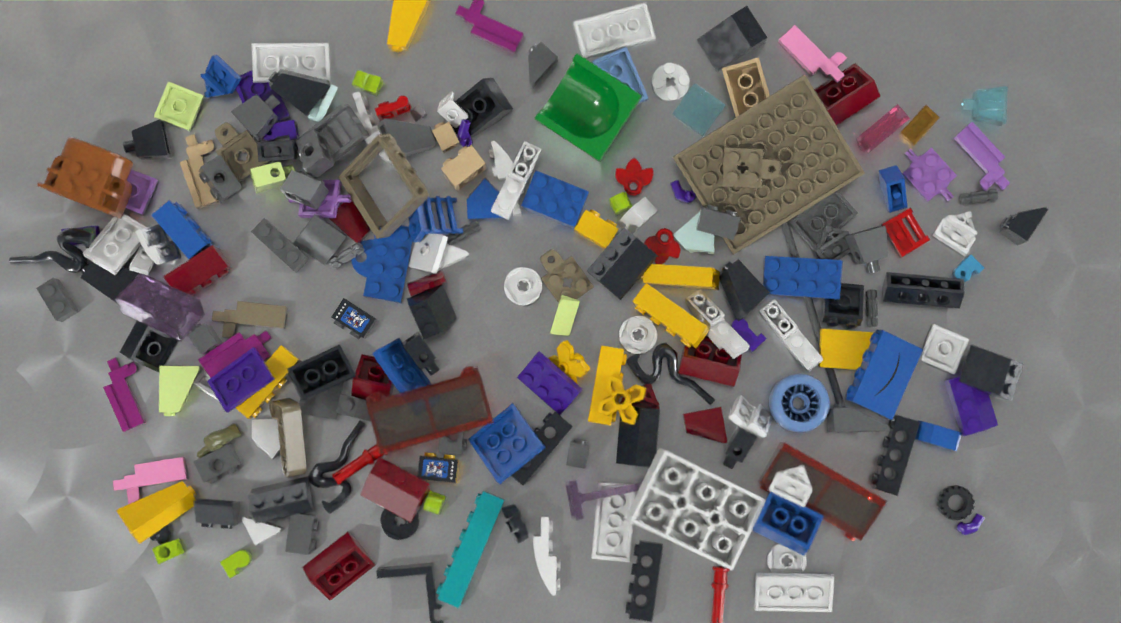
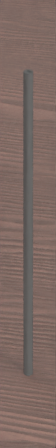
M787 221L782 224L791 257L800 258L789 222ZM804 297L819 345L821 326L812 298ZM826 368L836 404H844L834 368Z

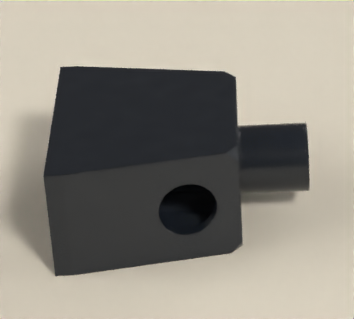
M156 120L132 130L133 140L123 142L125 153L135 151L139 159L172 158L165 123L161 120Z
M416 332L402 342L403 347L420 370L425 368L430 376L440 370L434 362L437 359L435 354L419 332ZM422 353L427 355V358L424 360L420 358Z
M737 426L725 448L727 456L723 465L733 469L737 461L742 463L757 439V435ZM735 447H740L741 450H740V451H735L734 448H735Z

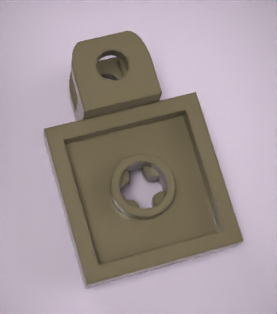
M227 122L215 129V135L222 144V147L215 152L218 156L221 155L239 183L251 175L250 169L270 162L258 161L257 143L248 130L239 135L236 129ZM228 131V135L224 136V132ZM240 152L243 154L247 153L246 161L238 160Z
M725 147L723 186L762 188V179H776L780 176L781 161L777 159H763L764 149ZM742 162H745V166L749 167L748 170H745V173H741V170L738 169ZM774 166L775 172H771L769 167Z
M553 249L540 256V262L548 272L541 277V280L558 303L562 295L578 299L594 287L572 256L564 261L559 253ZM549 256H553L554 258L553 262L549 263L547 260ZM565 277L572 279L571 287H563L562 284Z

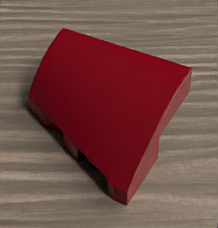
M350 199V203L343 202L338 207L336 218L328 219L352 240L360 243L371 232V229L353 200Z
M443 269L437 271V274L431 273L407 283L412 297L447 281Z
M721 407L682 414L686 433L721 443H728Z

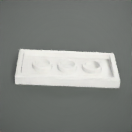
M646 2L573 22L580 51L585 59L616 51L626 46L631 47L656 40Z
M328 43L251 44L253 83L270 82V76L275 71L278 73L280 69L325 79L330 82Z
M598 481L591 559L630 562L633 522L625 517L635 499L637 485Z
M756 573L754 610L832 612L834 574Z

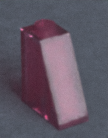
M897 104L856 139L858 147L863 152L870 153L910 118Z

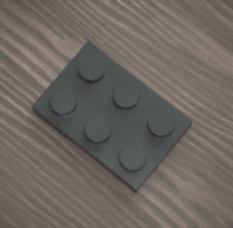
M837 190L800 213L789 224L815 251L825 225L841 229L858 212Z

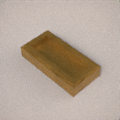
M925 105L899 134L914 146L940 117Z

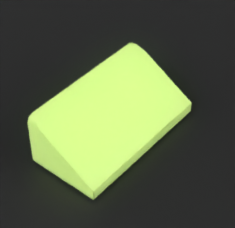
M564 295L561 296L550 331L551 334L570 335L580 300Z

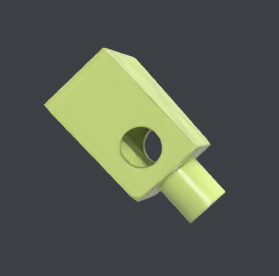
M275 162L250 169L256 194L282 186L291 170L295 171L293 164L282 167L281 162ZM273 173H276V174H278L279 176H278V177H273V176H271V175H272Z

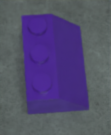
M960 376L944 380L959 432L962 433L961 436H968L998 426L989 394L959 382Z

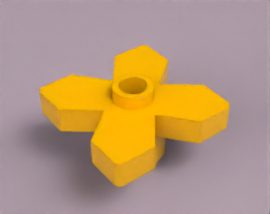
M565 340L556 348L558 356L553 355L548 359L578 384L576 376L583 377L590 370V367L585 362L584 357L580 353H574V347L568 340Z
M610 376L606 387L611 394V398L602 400L597 412L610 416L619 410L622 421L634 425L638 413L632 403L643 400L646 388L635 384L625 390L621 379ZM621 397L626 399L624 404L619 403Z

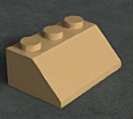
M759 57L722 68L735 117L770 96Z

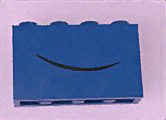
M876 330L870 338L869 348L863 353L861 366L855 371L854 382L847 389L846 400L867 408L883 418L892 420L923 349L884 330Z

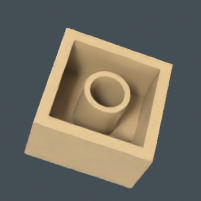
M472 145L470 147H463L458 151L459 155L454 159L449 158L442 164L444 166L441 168L443 174L457 192L487 169L486 163Z

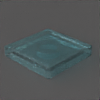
M694 83L672 115L701 136H704L725 107V104Z

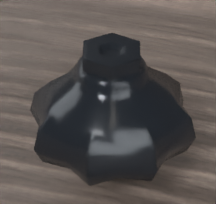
M168 525L153 534L150 539L158 542L160 545L169 542L171 531Z

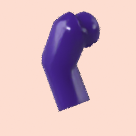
M465 119L461 120L457 138L462 147H470L473 144L468 132L471 122Z
M679 180L670 183L677 200L691 203L696 198L694 191L682 189Z
M976 513L970 523L960 522L957 525V530L963 535L975 533L985 518Z

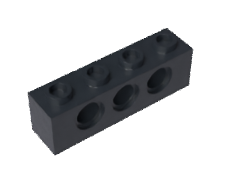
M886 272L882 287L883 302L959 309L965 294L964 279Z
M549 412L543 419L545 424L542 428L539 429L537 427L534 430L545 446V449L531 459L529 467H521L511 475L522 486L573 427L556 412L553 414ZM547 427L555 429L556 434L553 438L545 436L544 432Z
M894 415V418L889 420L888 426L890 431L888 436L884 437L882 443L884 451L877 460L878 471L873 474L871 480L873 489L898 496L920 424L919 421L900 415ZM898 431H902L904 434V439L900 442L895 438ZM893 449H896L899 454L896 460L890 458V452ZM887 468H891L893 471V475L889 479L884 475V471Z
M639 540V544H635L634 556H637L636 564L632 563L631 575H634L633 583H629L628 594H631V601L627 602L625 613L629 614V619L652 622L663 549L662 543ZM644 556L651 557L652 563L649 566L641 564V559ZM642 575L649 577V583L645 586L638 583V579ZM638 595L646 596V602L643 605L636 603L635 600Z

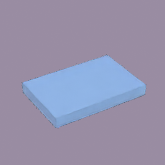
M627 46L592 61L594 65L642 95L639 103L649 99Z

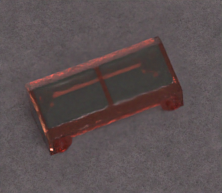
M478 366L464 368L459 377L388 397L380 393H373L366 397L367 409L380 455L494 423Z
M780 442L758 480V483L762 484L760 488L769 493V487L777 472L803 465L813 489L804 507L823 515L825 521L846 532L844 536L850 540L855 541L858 539L861 541L884 508L887 500L787 443Z

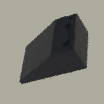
M745 6L702 35L697 41L718 72L765 43L767 36L748 6Z
M483 78L455 101L468 114L466 120L471 122L468 130L471 138L513 110L493 78ZM460 125L457 128L452 126L456 134L458 133Z
M970 345L959 382L993 397L1012 401L1022 373L1023 364L983 348Z

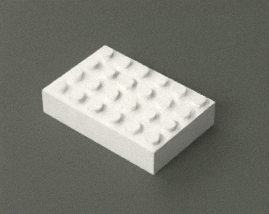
M659 448L625 518L733 570L766 500Z

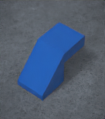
M919 421L920 424L915 440L957 451L962 435L961 432Z

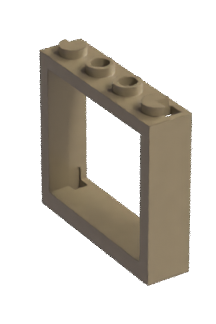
M391 134L377 135L338 177L377 239L390 237L430 196L425 185L420 181L416 171L411 167L405 154L401 151ZM382 150L385 151L413 195L412 199L388 223L358 177Z

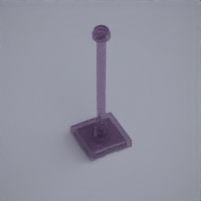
M576 480L564 481L571 518L573 520L584 519L581 507L583 502L638 491L642 482L581 494L578 491Z

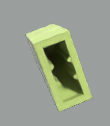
M159 366V412H164V416H176V412H181L193 383L200 372V366Z

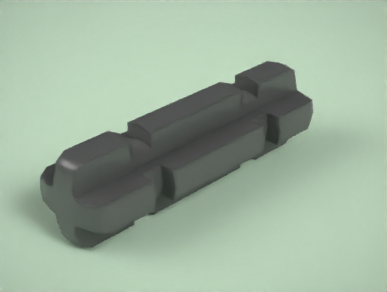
M989 189L988 192L983 190L970 192L971 194H960L962 205L970 204V202L988 201L987 199L990 201L998 199L997 189Z
M473 220L469 225L466 224L461 227L463 228V233L447 235L448 245H453L457 240L460 241L472 234L473 231L479 230L481 228L479 222Z
M357 242L352 245V248L349 247L340 252L338 256L335 255L330 259L331 265L338 268L343 263L356 257L357 254L363 253L365 250L363 245Z
M870 289L866 291V298H868V301H866L867 326L876 327L878 326V318H876L878 316L877 290Z

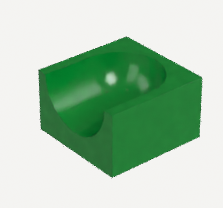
M576 53L558 87L534 119L601 162L641 101L642 95Z

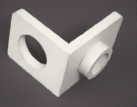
M451 91L440 101L437 112L453 127L457 128L461 124L462 119L466 120L468 118V114L453 101L454 92Z

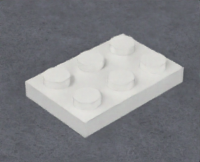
M123 214L121 219L113 217L94 239L90 247L83 252L84 257L116 275L141 245L136 231L147 227Z

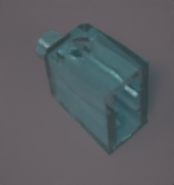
M1008 87L976 90L972 95V99H962V110H972V120L1002 126L1007 120Z

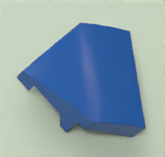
M212 55L205 70L206 73L200 74L205 81L207 91L204 92L205 98L232 94L241 80V77L218 55Z
M486 178L481 181L467 198L468 219L504 218L491 212L500 191Z

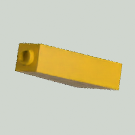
M393 0L387 46L391 48V51L401 53L402 50H408L431 0Z
M651 264L642 274L641 279L643 283L648 285L719 291L720 271L712 267Z
M181 481L123 506L116 511L136 541L141 544L194 506V500H196L194 496L197 494L191 485L187 487Z

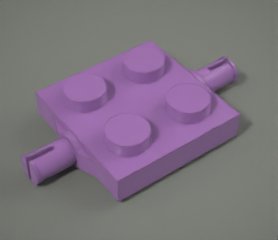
M911 148L904 153L912 162L909 168L902 174L927 202L940 193L947 201L954 197L947 187L957 175L932 148L920 156H917Z
M323 180L329 192L318 210L299 203L298 215L301 218H312L314 214L321 218H336L340 202L350 203L351 195H341L342 183L340 180Z

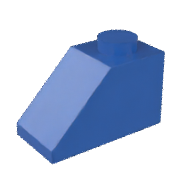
M895 165L879 170L880 186L889 213L908 208L905 178L898 166Z

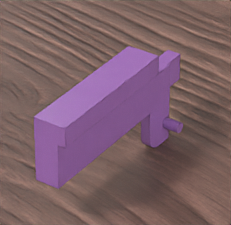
M973 122L969 123L954 139L986 173L980 180V186L986 191L991 185L996 183L1001 190H1004L1010 182L1003 176L1005 171L998 163L1005 156Z

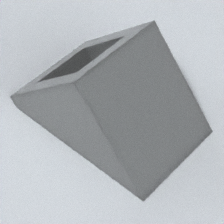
M418 104L410 111L415 122L427 116L421 104Z

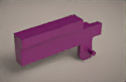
M473 0L469 9L461 5L458 6L455 14L465 18V22L474 26L470 32L471 35L513 54L516 53L524 33L480 14L484 6V0Z
M264 331L258 336L253 334L245 340L240 332H238L198 359L209 377L212 378L253 347L257 349L265 361L271 356L263 344L272 338L267 331Z
M117 357L107 361L111 370L108 374L112 384L103 388L122 431L126 432L146 422L126 380V377L136 373V364L133 361L121 367Z

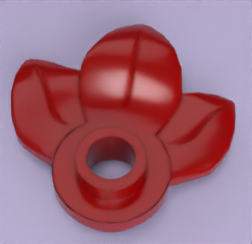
M632 158L625 169L616 168L615 177L617 182L624 186V190L628 195L636 196L641 193L644 186L652 181L653 168L642 170L638 160ZM635 183L637 188L635 190L630 189V184Z
M667 228L658 230L655 236L648 237L644 242L647 247L658 255L654 260L656 264L663 265L669 256L679 258L680 246L674 240L673 232ZM667 235L668 240L662 241L661 236Z

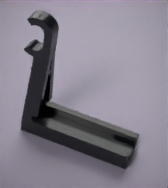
M433 562L378 567L376 571L377 579L426 574L430 622L444 623L442 620L436 621L434 619V610H440L442 605L437 604Z

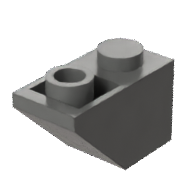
M575 439V443H570L566 465L585 469L590 446L586 445L587 441Z

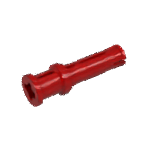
M379 440L376 441L377 444L368 450L364 449L361 456L333 473L332 476L337 481V484L339 485L368 464H375L374 461L379 457L387 456L388 452Z
M713 566L714 582L711 583V586L714 588L711 623H723L725 590L729 587L727 575L730 569L724 566Z

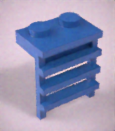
M440 196L435 198L428 197L408 217L410 224L409 234L412 235L413 242H421L426 234L463 233V228H457L452 203L457 202V198H451V196L446 198H440ZM431 203H435L440 229L435 228ZM441 203L446 204L450 228H446Z

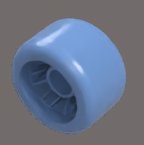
M794 374L784 377L773 387L770 393V413L775 422L788 431L807 432L813 430L825 420L829 411L830 401L826 388L819 380L810 375ZM795 398L802 400V407L799 409L793 406Z

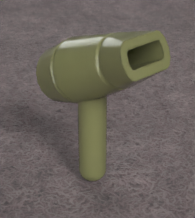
M235 423L207 435L204 438L205 446L197 452V457L201 458L210 451L217 450L231 440L240 437L241 432Z

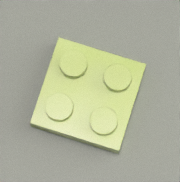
M168 82L154 117L191 132L205 96Z

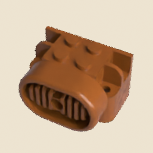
M69 137L66 140L61 155L54 159L51 168L47 167L48 175L44 184L38 182L37 186L121 219L133 190L132 185L127 181L133 167V162L106 149L74 137Z

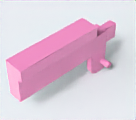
M796 25L779 39L778 43L811 76L820 70L826 77L830 75L837 83L845 76L837 67L847 57L843 53L837 52L828 59Z
M184 457L136 464L134 465L135 474L113 481L114 491L127 489L128 504L140 500L139 487L187 480L186 460Z

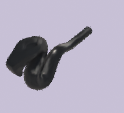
M69 228L58 234V245L72 258L57 251H45L36 256L10 257L9 263L11 265L32 264L52 260L69 272H81L88 263L87 258L84 257L81 249L70 243H81L88 249L92 242V235L87 231L77 228Z
M666 342L656 346L653 351V373L651 375L646 374L639 366L637 361L640 354L632 355L626 360L632 373L641 382L652 384L660 377L662 359L666 357L669 374L675 382L694 390L709 405L715 401L695 381L678 373V353Z
M359 420L343 443L339 458L335 461L317 463L308 475L309 482L317 488L340 486L342 488L340 495L329 503L324 500L322 501L324 509L329 514L344 504L350 496L352 489L347 480L338 485L333 477L325 478L323 474L340 469L346 463L351 445L366 425L361 420Z

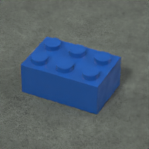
M535 170L521 208L574 229L589 191Z
M168 200L152 214V217L190 260L212 246L210 243L213 241L206 233L198 230L200 228L199 224L194 219L186 216L188 211L181 204Z
M770 491L752 531L805 556L811 547L824 516Z

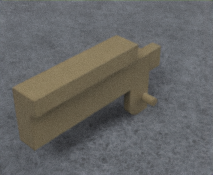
M237 301L236 310L213 311L212 321L224 322L222 338L234 336L236 324L284 329L288 308L279 305Z

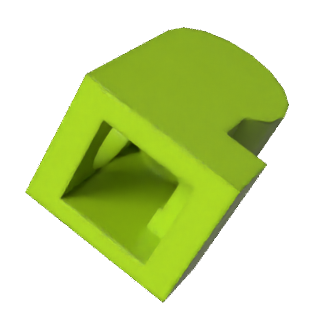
M357 70L351 85L374 96H378L383 80L379 76Z
M621 192L608 200L615 216L628 211L632 207L626 192Z
M430 490L423 510L439 515L447 496Z
M180 539L152 548L158 564L185 553Z
M240 550L220 563L228 577L232 578L239 574L237 568L245 567L251 563L252 555L248 550Z

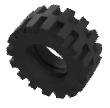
M948 486L939 494L940 497L937 500L939 503L938 509H940L942 515L949 519H966L968 515H971V511L974 510L975 506L973 504L975 500H973V495L962 486ZM952 495H959L963 498L964 505L958 511L951 510L948 505V500Z

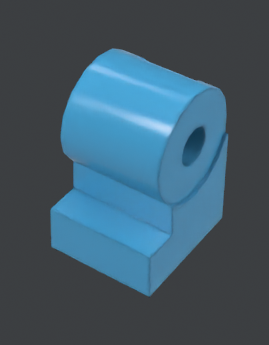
M970 254L953 270L952 277L964 279V282L971 278L972 272L979 274L984 267Z

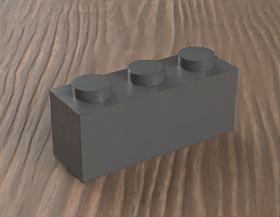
M265 218L251 231L295 272H298L310 259Z

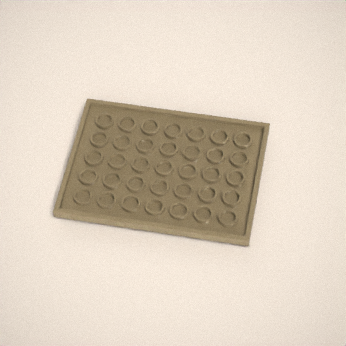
M805 74L673 156V159L702 206L707 207V204L717 206L718 211L725 212L728 209L737 212L736 216L740 217L735 239L731 240L722 237L733 255L865 174ZM724 148L764 149L763 159L768 158L781 161V174L776 179H762V188L723 186ZM742 162L738 169L741 170V173H745V170H748L749 167L745 166V162ZM774 166L769 167L771 172H775Z

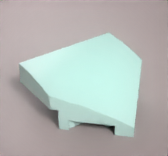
M330 85L325 98H320L312 108L308 116L309 120L319 122L323 119L338 87Z
M700 212L673 234L681 246L690 253H714L715 235L696 230Z

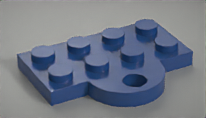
M400 225L390 237L377 239L374 236V240L368 239L360 242L367 255L364 262H358L356 257L351 259L356 272L363 277H367L364 297L402 303L413 240L412 235L409 234V227Z

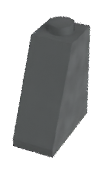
M387 118L377 125L380 135L391 134L395 138L397 145L405 156L431 150L437 145L436 138L429 126Z

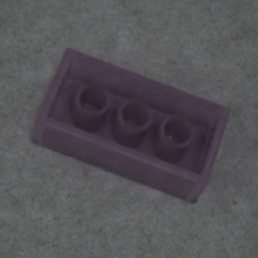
M141 273L116 297L121 313L179 341H182L205 315L199 299Z

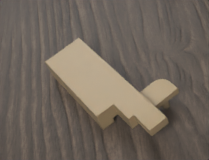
M193 134L185 137L188 144L186 152L189 159L181 161L180 165L195 208L199 209L218 202L211 195L209 185L203 183L199 177V169L205 164L202 155L212 152L214 144L212 139L198 144L196 136Z

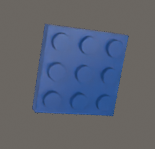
M513 403L468 439L499 484L545 449V446Z

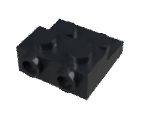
M841 283L840 299L824 298L822 322L827 323L830 327L845 324L847 328L854 329L857 326H861L863 321L864 285Z

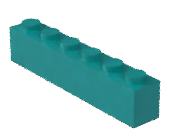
M483 491L482 494L478 493L474 502L477 505L474 512L470 511L466 521L469 522L467 530L463 529L459 540L462 542L459 548L455 547L451 557L454 558L452 565H447L444 576H446L444 584L440 582L436 591L439 594L438 600L457 608L460 607L505 499Z

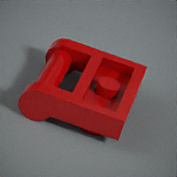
M402 95L397 98V101L389 103V101L382 102L374 109L381 122L386 118L392 119L407 114L411 111L412 107L408 98Z
M911 207L881 225L886 226L887 236L900 257L930 241L928 235L924 234L913 216ZM906 217L919 239L917 242L914 241L902 221L903 218Z

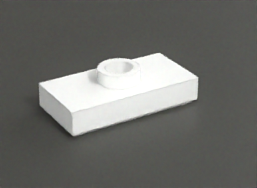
M142 245L130 264V270L149 275L155 262L148 256Z

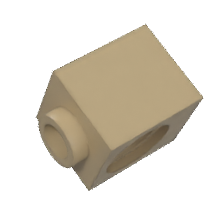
M441 122L434 126L435 129L432 132L443 153L460 145L449 122Z

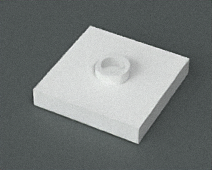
M426 234L421 242H415L408 267L437 274L448 237L439 234Z
M933 324L922 348L923 351L919 360L948 373L955 374L969 339Z

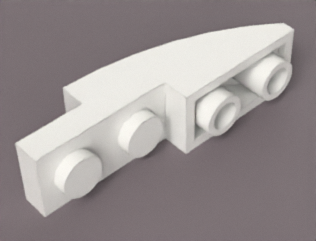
M360 91L352 94L358 112L355 114L370 135L365 138L369 145L377 135H380L377 125L372 126L375 124L372 113L368 114L366 107L369 104L366 96H362ZM382 150L378 155L389 164H392L385 151Z
M491 141L492 147H488L490 159L494 158L495 165L492 166L494 177L498 176L499 181L506 180L513 162L499 144ZM519 201L512 211L514 217L521 216Z
M524 141L491 212L509 220L542 151L541 148Z
M701 289L685 299L694 317L708 326L710 331L707 333V336L720 350L724 348L735 359L749 349V344L724 320L725 314Z
M775 299L759 310L779 339L808 372L823 361L821 355L800 332L798 326Z
M541 516V535H533L535 559L546 587L552 595H556V591H560V579H556V571H560V559H557V555H549V552H553V540H549V532H553V520H549V516Z

